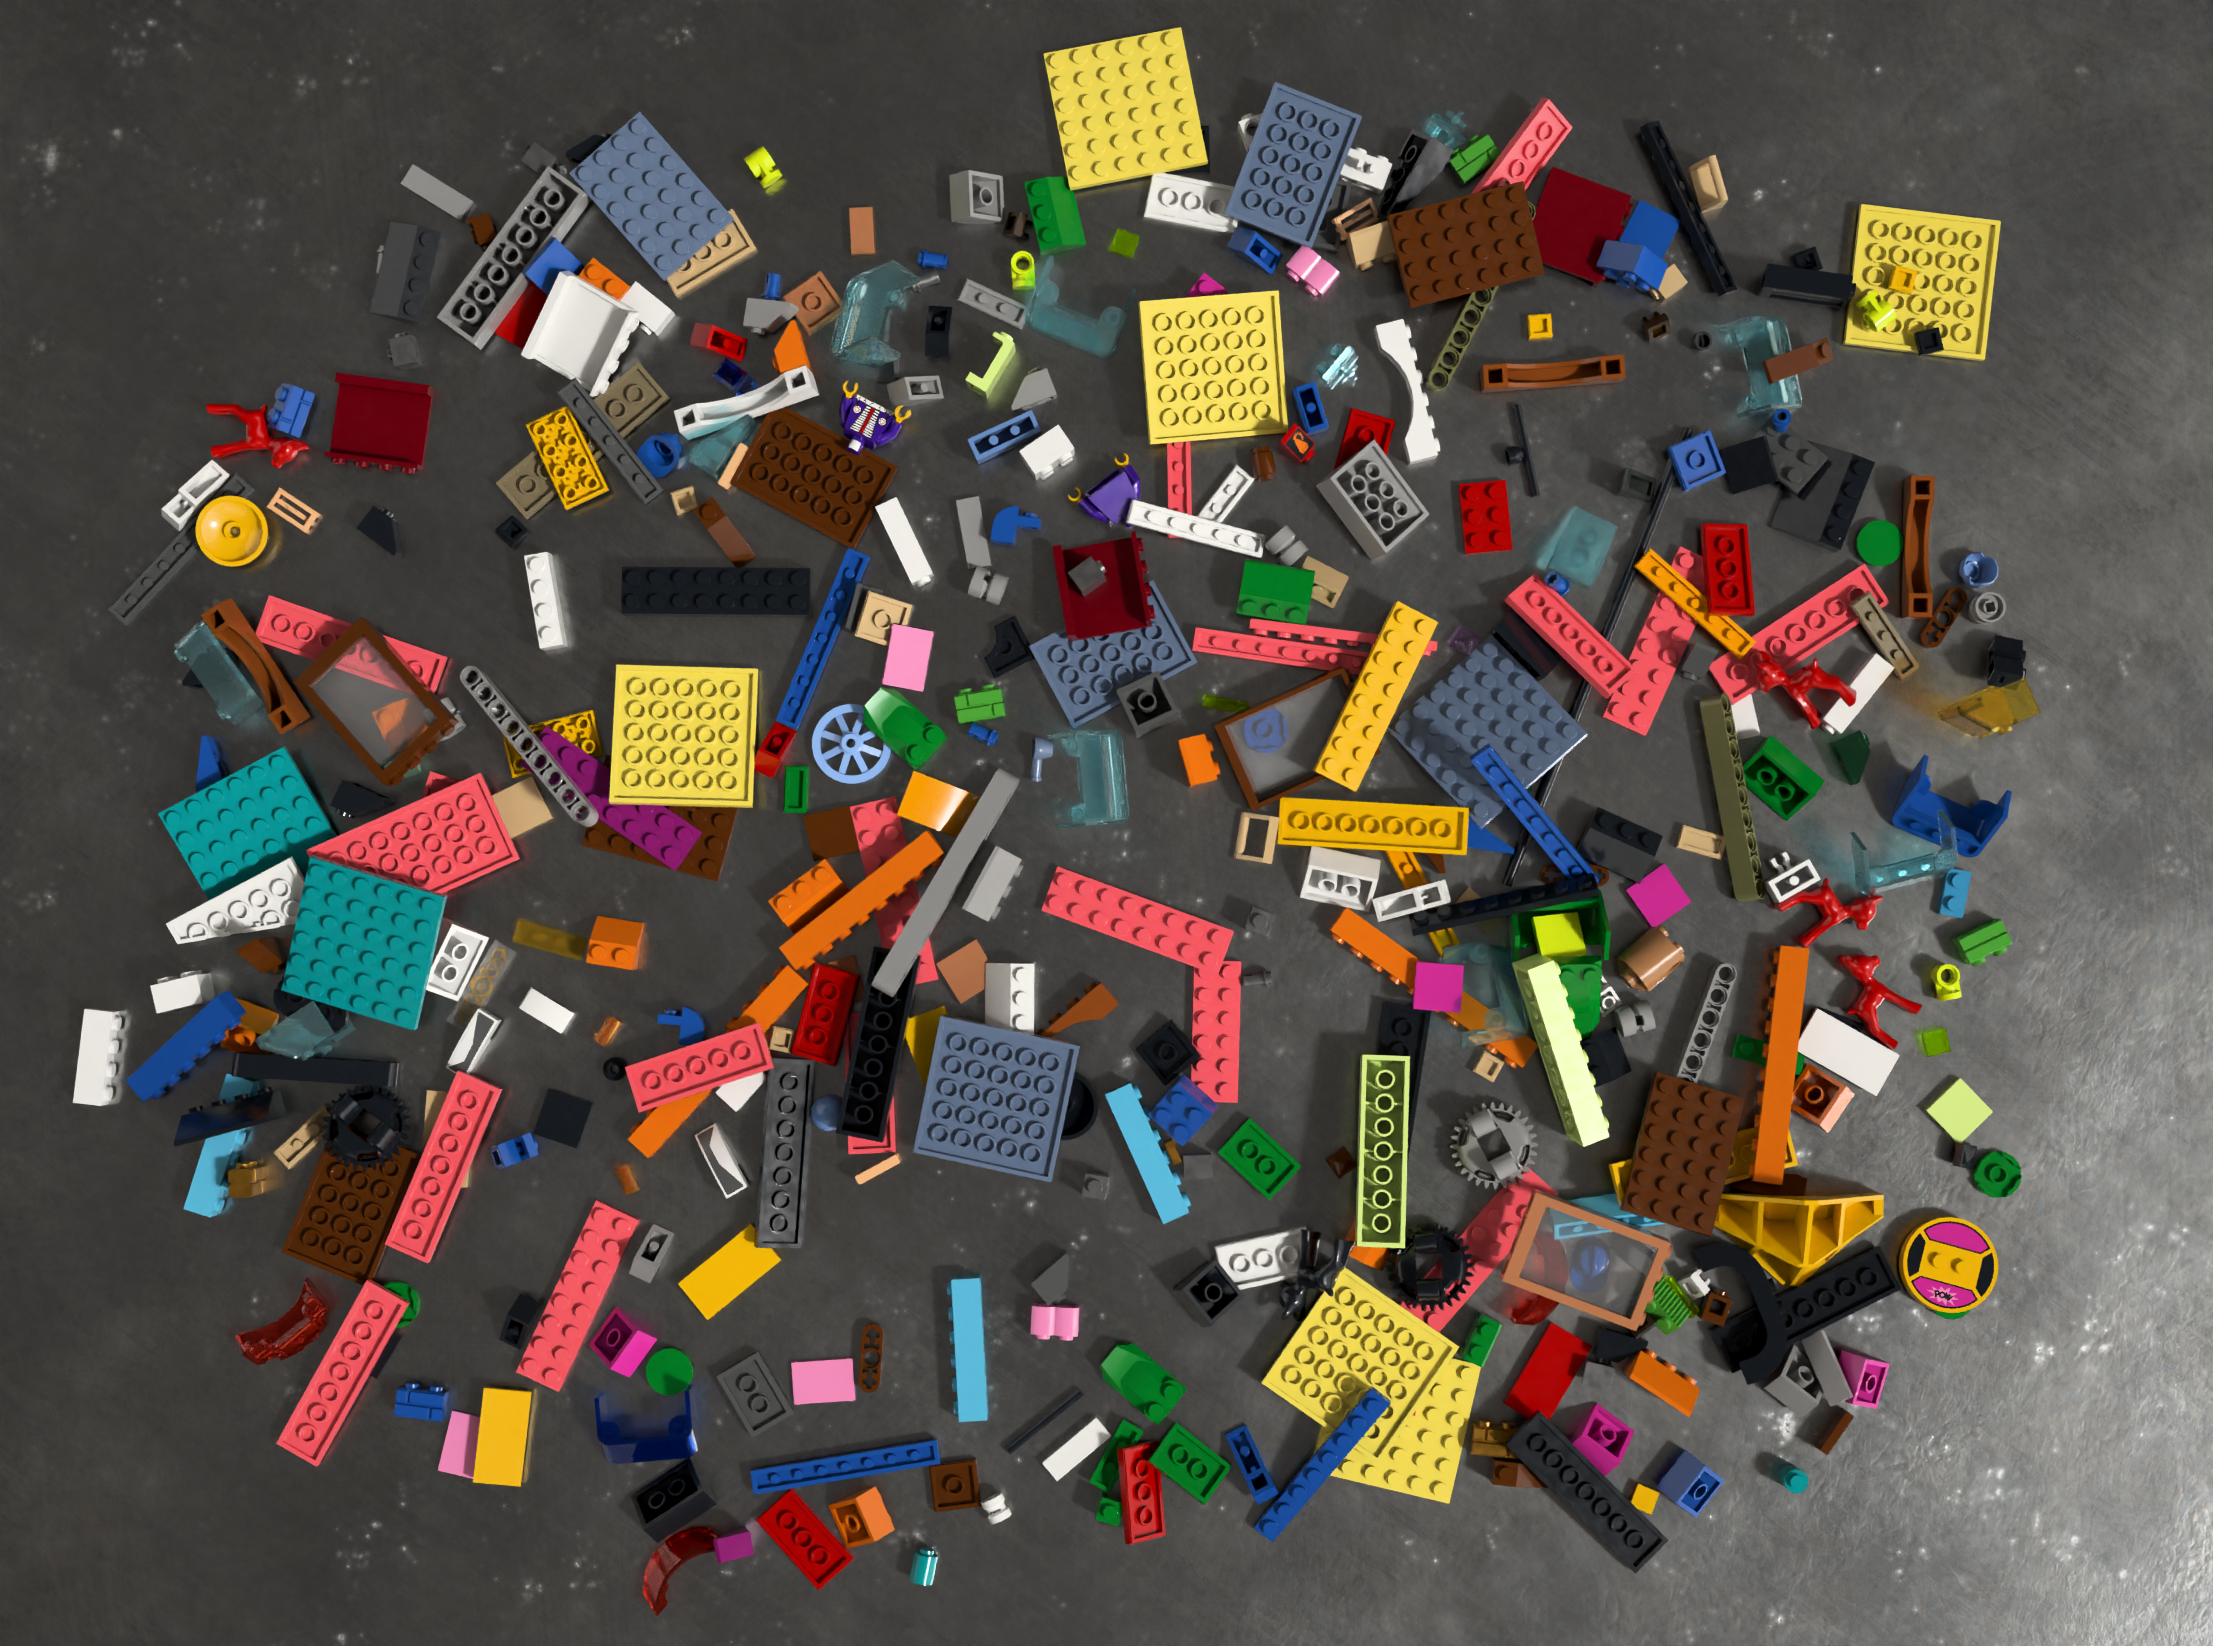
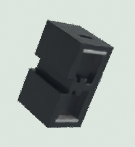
M1999 635L1994 636L1987 649V685L2015 691L2019 683L2024 681L2026 668H2023L2026 651L2023 650V640Z

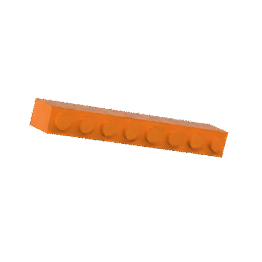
M926 830L781 945L779 949L796 970L801 968L804 970L808 969L816 962L813 958L821 953L824 956L834 948L832 943L837 939L843 941L851 935L852 931L850 929L856 924L859 927L870 919L869 914L875 909L879 912L889 904L887 900L893 895L898 897L907 890L905 885L913 880L916 883L926 875L924 870L929 866L935 868L943 862L944 858L942 856L946 854V851L932 833Z

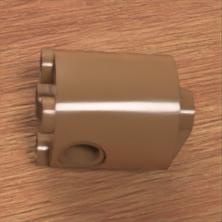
M1660 924L1657 927L1653 926L1617 957L1619 974L1631 988L1648 993L1684 962L1685 956L1683 953L1685 951L1676 941L1672 943L1667 938L1669 934Z

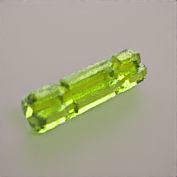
M1207 694L1204 696L1203 706L1207 708L1216 707L1218 710L1239 712L1249 707V702L1241 700L1237 702L1236 699L1219 696L1215 698L1214 695Z
M1670 1276L1665 1279L1670 1288L1673 1289V1292H1676V1295L1685 1304V1307H1688V1310L1691 1311L1688 1317L1691 1319L1698 1315L1699 1308L1695 1303H1691V1298L1681 1286H1678V1282L1674 1277Z

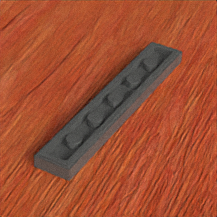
M576 378L557 391L562 400L645 505L664 491Z

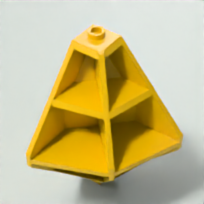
M1722 1192L1714 1226L1724 1232L1740 1248L1750 1253L1783 1286L1796 1287L1807 1280L1852 1239L1883 1218L1884 1195L1878 1192L1836 1196H1772Z

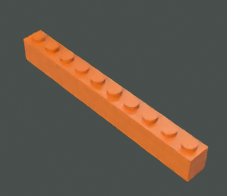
M1345 907L1329 929L1333 933L1331 938L1341 945L1345 941L1352 946L1350 949L1352 953L1359 958H1362L1363 955L1371 960L1370 966L1379 972L1384 969L1390 974L1388 978L1398 986L1401 983L1409 987L1407 992L1413 996L1416 962L1422 961ZM1463 990L1461 1013L1442 1011L1448 1015L1447 1021L1456 1027L1461 1024L1467 1029L1465 1034L1475 1041L1480 1038L1486 1042L1484 1045L1486 1049L1495 1055L1497 1052H1500L1505 1056L1503 1061L1513 1068L1517 1065L1523 1068L1538 1047L1536 1042Z
M1780 945L1779 951L1774 950L1773 964L1777 965L1776 974L1771 975L1770 988H1774L1773 997H1769L1767 1011H1771V1020H1766L1765 1034L1769 1035L1768 1044H1763L1762 1058H1766L1765 1068H1760L1759 1081L1763 1082L1762 1091H1758L1756 1105L1761 1106L1760 1114H1755L1754 1129H1758L1757 1138H1752L1751 1152L1755 1153L1754 1162L1749 1163L1748 1176H1752V1181L1776 1185H1782L1809 958V949Z
M790 964L786 967L781 965L773 974L775 979L769 985L765 983L756 992L759 995L754 1002L749 1000L741 1009L743 1014L738 1019L733 1017L725 1026L727 1031L724 1034L756 1023H761L765 1034L809 986V982ZM713 1089L648 1110L645 1113L647 1116L646 1120L642 1124L638 1121L630 1129L629 1132L632 1135L627 1140L647 1158L652 1157Z

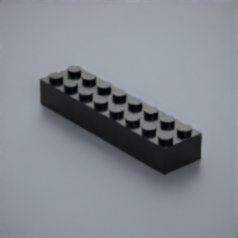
M622 567L621 614L624 616L812 618L813 570L811 568Z
M874 946L836 1133L882 1143L885 1140L922 955H918L898 991L891 997L871 986L877 972L891 950Z

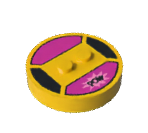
M1953 1217L1935 1218L1920 1224L1907 1236L1899 1255V1272L1906 1290L1918 1303L1934 1311L1958 1313L1976 1307L1990 1294L1998 1275V1259L1995 1248L1988 1236L1973 1223Z

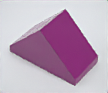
M740 1527L713 1539L717 1563L754 1555L750 1531L746 1527Z

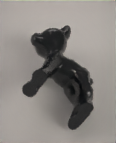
M1301 1229V1256L1297 1270V1282L1295 1285L1283 1282L1279 1287V1302L1284 1309L1282 1320L1288 1319L1292 1313L1297 1322L1304 1318L1307 1290L1309 1288L1324 1291L1331 1297L1334 1295L1333 1288L1340 1272L1344 1270L1355 1241L1335 1238L1331 1260L1321 1268L1316 1267L1317 1252L1322 1233Z

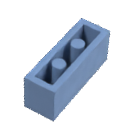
M1032 410L967 440L977 463L981 464L1041 436L1042 432Z

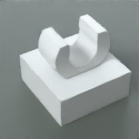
M1701 1269L1684 1275L1677 1281L1691 1300L1706 1295L1710 1290L1708 1287L1710 1283L1709 1278L1702 1280L1699 1276L1702 1273Z

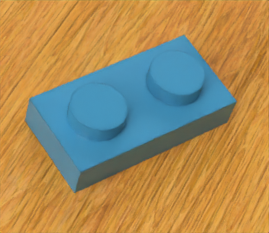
M1946 868L1937 914L1963 918L1972 872Z

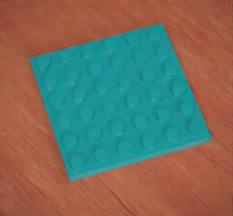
M285 746L158 813L208 900L291 856L305 878L310 859L306 850L337 837Z
M311 856L281 990L410 1030H416L419 1024L447 895L325 858Z

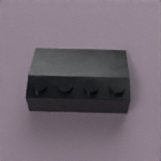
M1808 441L1825 454L1828 460L1797 495L1785 486L1769 527L1835 553L1841 550L1875 462L1853 453Z
M271 1087L257 1090L258 1095L252 1097L245 1093L234 1096L235 1101L226 1103V1099L212 1102V1107L208 1109H203V1105L188 1109L189 1114L181 1116L174 1139V1146L196 1142L287 1117L280 1089L272 1091Z

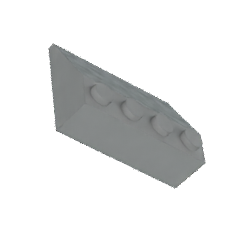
M1375 440L1369 442L1316 485L1371 560L1390 551L1429 515L1428 511Z

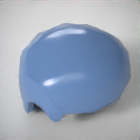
M1983 552L1970 553L1960 563L1959 574L1967 585L1973 588L1990 585L1998 577L1999 568L1995 558L1983 555Z
M831 1094L815 1101L811 1108V1119L817 1128L823 1131L836 1130L843 1098Z

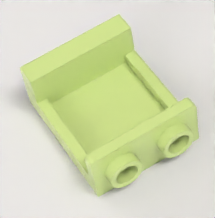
M995 331L992 334L993 343L999 346L1000 350L983 379L971 372L965 379L967 388L986 399L989 398L1016 352L1015 343L1012 341L1013 338L1002 331L1000 334Z

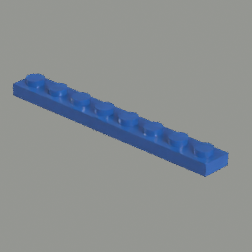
M851 548L847 549L775 721L794 729H799L852 603L857 582L860 583L870 556Z
M1489 743L1470 756V761L1568 879L1594 874L1596 882L1600 881L1593 869Z
M1372 1386L1254 1524V1529L1273 1542L1388 1408L1391 1400Z
M937 1439L751 1469L750 1474L755 1495L936 1465L941 1463L938 1441Z

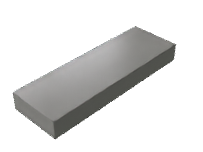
M412 164L400 183L460 222H462L474 203L466 196Z
M966 279L957 298V301L1019 330L1022 329L1031 310L1030 307L969 279Z
M979 496L956 500L968 570L976 569L977 566L982 568L992 566Z
M1819 1331L1802 1339L1801 1342L1829 1405L1835 1406L1852 1398L1853 1394L1825 1331Z

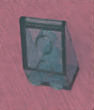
M746 414L705 438L699 445L695 444L689 453V456H691L689 461L696 468L718 481L738 443L744 444L757 423L752 416Z
M1575 507L1545 571L1556 572L1560 577L1566 578L1569 582L1581 588L1591 589L1603 565L1618 526Z

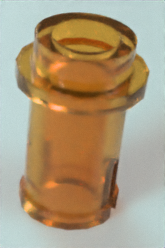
M608 1015L600 1031L595 1033L596 1037L594 1040L605 1047L608 1043L611 1044L610 1040L619 1025H621V1022Z
M628 1164L615 1169V1177L619 1178L625 1195L632 1194L640 1189L631 1172L633 1168L629 1167Z

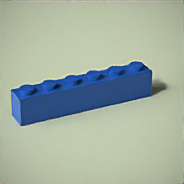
M229 990L217 995L136 1070L126 1082L143 1103L152 1098L154 1101L159 1099L166 1093L164 1089L167 1086L171 1087L181 1079L179 1075L183 1071L186 1073L196 1065L194 1061L198 1057L201 1059L211 1051L210 1046L213 1043L216 1045L227 1036L225 1032L228 1029L233 1030L242 1022L240 1018L246 1011Z

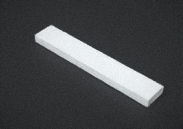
M1133 499L1131 500L1126 523L1258 559L1262 557L1267 535Z

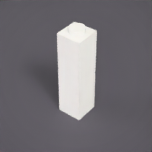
M897 497L876 506L875 508L912 585L917 584L920 587L931 581L930 577L934 576Z
M1877 653L1870 655L1847 684L1856 690L1855 704L1848 707L1838 695L1819 718L1822 723V729L1830 735H1833V733L1836 735L1842 734L1893 671L1894 667Z

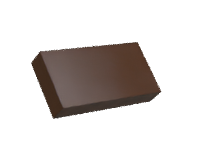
M1841 1408L1815 1447L1826 1455L1829 1454L1854 1416Z

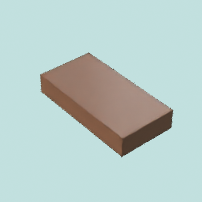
M873 207L849 208L851 255H875Z

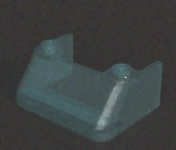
M1049 255L1035 289L1027 317L1028 326L1037 333L1100 358L1112 356L1136 300L1137 290L1132 288L1124 310L1114 306L1108 307L1102 312L1100 320L1084 315L1056 303L1059 289L1054 282L1048 280L1054 266V257Z
M890 260L853 277L846 287L829 349L830 355L838 360L874 368L899 359L901 354L881 341L888 311L899 306L904 300L905 289L920 283L921 278L895 260Z
M1750 316L1719 326V331H1731V343L1738 349L1744 350L1753 394L1749 395L1745 402L1746 411L1738 413V418H1757L1772 415L1776 410L1780 409L1791 411L1801 408L1802 396L1797 374L1769 384L1762 365V361L1792 350L1787 325L1783 318Z
M203 620L197 622L174 644L176 650L173 651L181 663L186 661L217 704L218 707L215 710L222 720L227 718L236 726L265 706L264 700L251 687L206 622Z
M1084 730L1047 735L1048 739H1063V748L1069 757H1077L1081 804H1075L1071 808V823L1056 824V829L1125 823L1129 817L1121 734L1117 730Z
M1942 810L1937 811L1941 849L1938 852L1884 866L1875 865L1869 867L1867 848L1855 832L1850 833L1856 885L1863 894H1875L1942 877L1956 866L1958 862L1956 830L1953 823Z
M1482 941L1443 948V964L1469 959L1476 965L1491 964L1500 1007L1489 1009L1485 1013L1483 1018L1484 1029L1462 1032L1461 1048L1510 1040L1526 1035L1529 1029V1019L1513 969L1511 950L1505 946Z
M312 1001L255 1039V1042L262 1050L304 1061L318 1054L320 1057L325 1056L333 1050L332 1045L355 1031L356 1028L351 1020L348 1019L347 1027L338 1034L333 1035L334 1031L315 1002Z

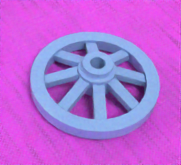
M845 704L833 708L819 720L813 733L812 751L818 766L826 775L842 783L858 784L871 780L885 768L892 752L885 743H883V751L864 744V741L876 737V735L872 731L859 735L865 718L863 705ZM859 713L852 732L849 731L842 714ZM834 718H836L843 733L842 736L825 731L826 726ZM821 738L838 742L839 746L822 754ZM850 739L855 740V746L852 748L847 746V742ZM861 751L880 757L876 765L868 770L860 754ZM844 752L839 771L837 772L827 764L826 760ZM851 756H854L862 774L845 775Z

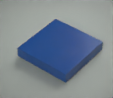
M1639 200L1618 242L1644 245L1662 259L1681 220Z
M552 237L522 272L549 296L559 272L570 271L578 276L585 266L555 237Z
M1710 429L1666 447L1682 491H1687L1726 473Z

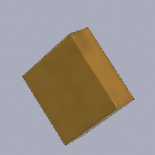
M1173 1140L1165 1141L1164 1146L1172 1164L1176 1165L1182 1162Z

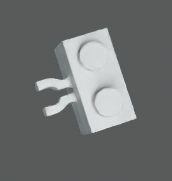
M1350 148L1339 180L1352 182V185L1381 195L1392 163H1389L1387 158L1380 155L1370 156L1362 148Z
M1782 852L1780 855L1783 858L1785 870L1782 865L1777 864L1775 858L1768 860L1771 866L1778 870V874L1764 881L1765 888L1774 903H1780L1821 880L1810 859H1802L1791 866L1787 852Z

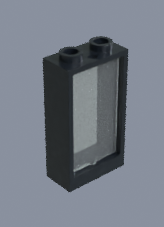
M1767 264L1762 277L1759 297L1844 309L1847 302H1851L1852 297L1854 298L1856 283H1852V275Z

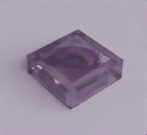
M1461 626L1449 647L1465 657H1469L1482 638Z

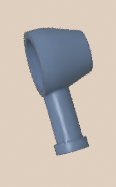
M1033 737L1031 748L1032 769L1029 780L1041 781L1042 759L1052 757L1053 742L1042 737Z

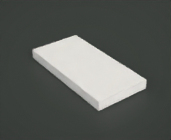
M1167 173L1154 174L1151 176L1144 218L1233 235L1238 221L1225 216L1224 213L1234 186Z
M1815 1008L1799 1036V1053L1875 1096L1878 1095L1900 1056L1818 1008Z
M1307 1226L1216 1245L1217 1260L1240 1290L1297 1278L1301 1256V1229L1307 1230Z

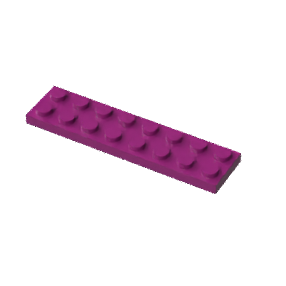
M546 726L538 738L597 809L598 819L674 871H677L703 832L663 805L610 804L611 769L549 726ZM546 758L540 762V767L544 766ZM523 759L520 765L528 771H530L531 773H533L534 775H536L535 772L531 769V767ZM560 775L555 777L553 784L558 783ZM574 792L568 795L569 799H573Z

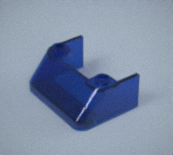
M689 1385L684 1391L686 1414L677 1415L671 1419L668 1425V1435L622 1438L620 1426L614 1421H607L605 1393H600L594 1401L597 1436L605 1459L611 1464H624L692 1457L699 1448L694 1385Z

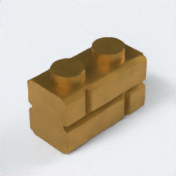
M257 1161L237 1163L236 1168L228 1171V1181L231 1183L229 1185V1197L246 1198L265 1192V1180H263L265 1177V1166L257 1165Z
M1478 1420V1423H1472L1470 1453L1472 1455L1519 1459L1505 1444L1519 1427H1516V1424L1512 1422H1502V1426L1492 1425L1490 1420Z

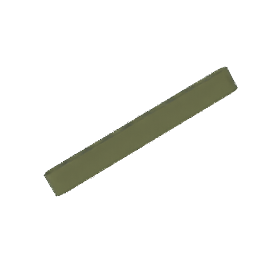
M1528 202L1533 221L1536 210L1534 205ZM1499 286L1481 290L1484 294L1483 303L1476 300V292L1467 294L1425 376L1424 384L1428 390L1434 392L1447 387ZM1467 311L1474 316L1472 324L1467 323L1464 319ZM1456 332L1460 333L1463 337L1461 345L1454 341L1453 336ZM1445 353L1451 355V365H1446L1443 362V355ZM1434 374H1438L1441 377L1442 382L1440 386L1433 384L1432 376Z
M1726 693L1705 696L1700 700V709L1735 897L1739 902L1760 900L1765 896V885L1730 698Z

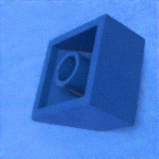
M1685 1450L1683 1454L1677 1457L1675 1464L1669 1472L1663 1475L1657 1488L1694 1517H1697L1725 1480Z

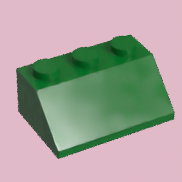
M1044 177L1024 182L1041 256L1086 246L1074 191H1070L1068 178Z
M1245 559L1236 613L1306 625L1315 571Z
M1772 735L1763 741L1742 764L1746 786L1786 821L1816 796L1824 782L1820 776Z

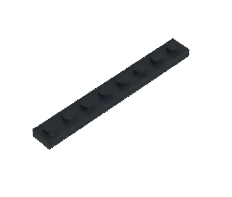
M1660 122L1646 123L1640 127L1642 138L1652 153L1653 162L1659 168L1662 181L1668 188L1672 196V202L1680 213L1682 224L1687 229L1692 239V245L1701 258L1702 267L1708 273L1713 290L1717 293L1718 297L1736 291L1737 287Z
M1590 874L1418 911L1408 915L1412 933L1415 936L1600 895L1595 875Z

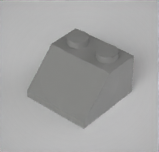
M972 170L949 175L951 222L968 225L1005 222L1003 176Z
M1795 1344L1791 1346L1781 1363L1770 1374L1764 1389L1801 1418L1818 1406L1823 1395V1389L1808 1355Z

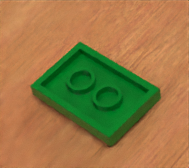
M1250 1117L1217 1151L1269 1201L1301 1167L1290 1154Z
M1178 1423L1173 1424L1147 1461L1202 1505L1207 1503L1232 1467Z

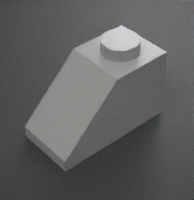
M747 298L743 326L750 329V333L756 335H764L765 332L773 333L797 314L799 307L791 302Z
M1037 367L1028 371L1029 375L1024 377L1011 405L1013 414L1057 398L1047 368L1042 370L1041 367Z
M939 375L903 377L887 384L891 407L901 405L908 407L944 398Z
M653 1224L634 1257L629 1274L651 1283L674 1233Z

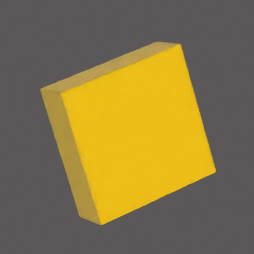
M1894 265L1887 289L1911 295L1918 271Z
M1551 313L1527 315L1528 340L1553 337Z
M1636 1483L1629 1501L1637 1509L1652 1514L1660 1492Z

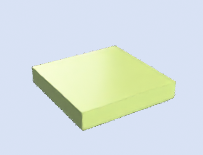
M1959 1077L1925 1109L1956 1143H1962L1993 1113Z

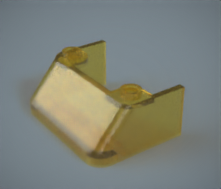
M2022 678L2002 688L1990 687L1937 711L1940 720L1971 736H1978L1979 739L1997 731L1999 735L2013 730L2012 725L2041 713L2026 678Z

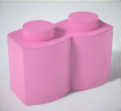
M1301 246L1285 267L1288 271L1286 273L1287 276L1295 282L1299 280L1306 285L1305 290L1314 297L1316 295L1323 297L1340 275V272L1330 263L1321 258L1311 248Z
M1033 1303L1031 1310V1334L1036 1335V1339H1050V1335L1059 1336L1060 1340H1073V1337L1078 1336L1080 1306L1068 1304H1050L1048 1306L1047 1303Z

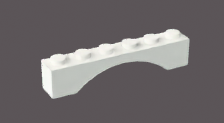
M1403 319L1376 325L1374 332L1379 352L1387 357L1399 370L1410 394L1411 420L1403 441L1408 465L1435 459L1438 456L1437 452L1440 451V444L1438 438L1433 437L1432 429L1435 428L1433 417L1427 414L1426 406H1429L1426 392L1422 393L1420 384L1423 383L1420 369L1416 370L1414 361H1417V354L1415 348L1410 347V327L1408 324H1404Z
M805 365L784 372L770 383L748 393L719 401L695 403L675 410L674 414L679 432L687 440H691L818 396L819 393L814 375Z

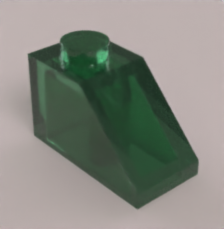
M1861 730L1854 731L1830 743L1849 785H1855L1860 782L1870 754L1868 747L1870 746V741Z

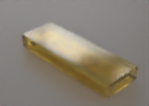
M518 919L512 942L581 961L588 938Z

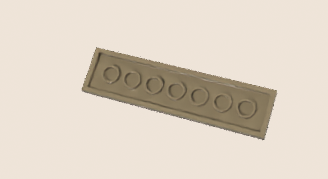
M637 362L610 385L604 394L597 396L594 402L624 438L670 398L644 367ZM574 416L595 461H597L605 453L577 417ZM537 448L496 482L498 487L527 520L558 494Z

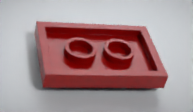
M1506 480L1459 484L1458 490L1465 555L1513 550Z

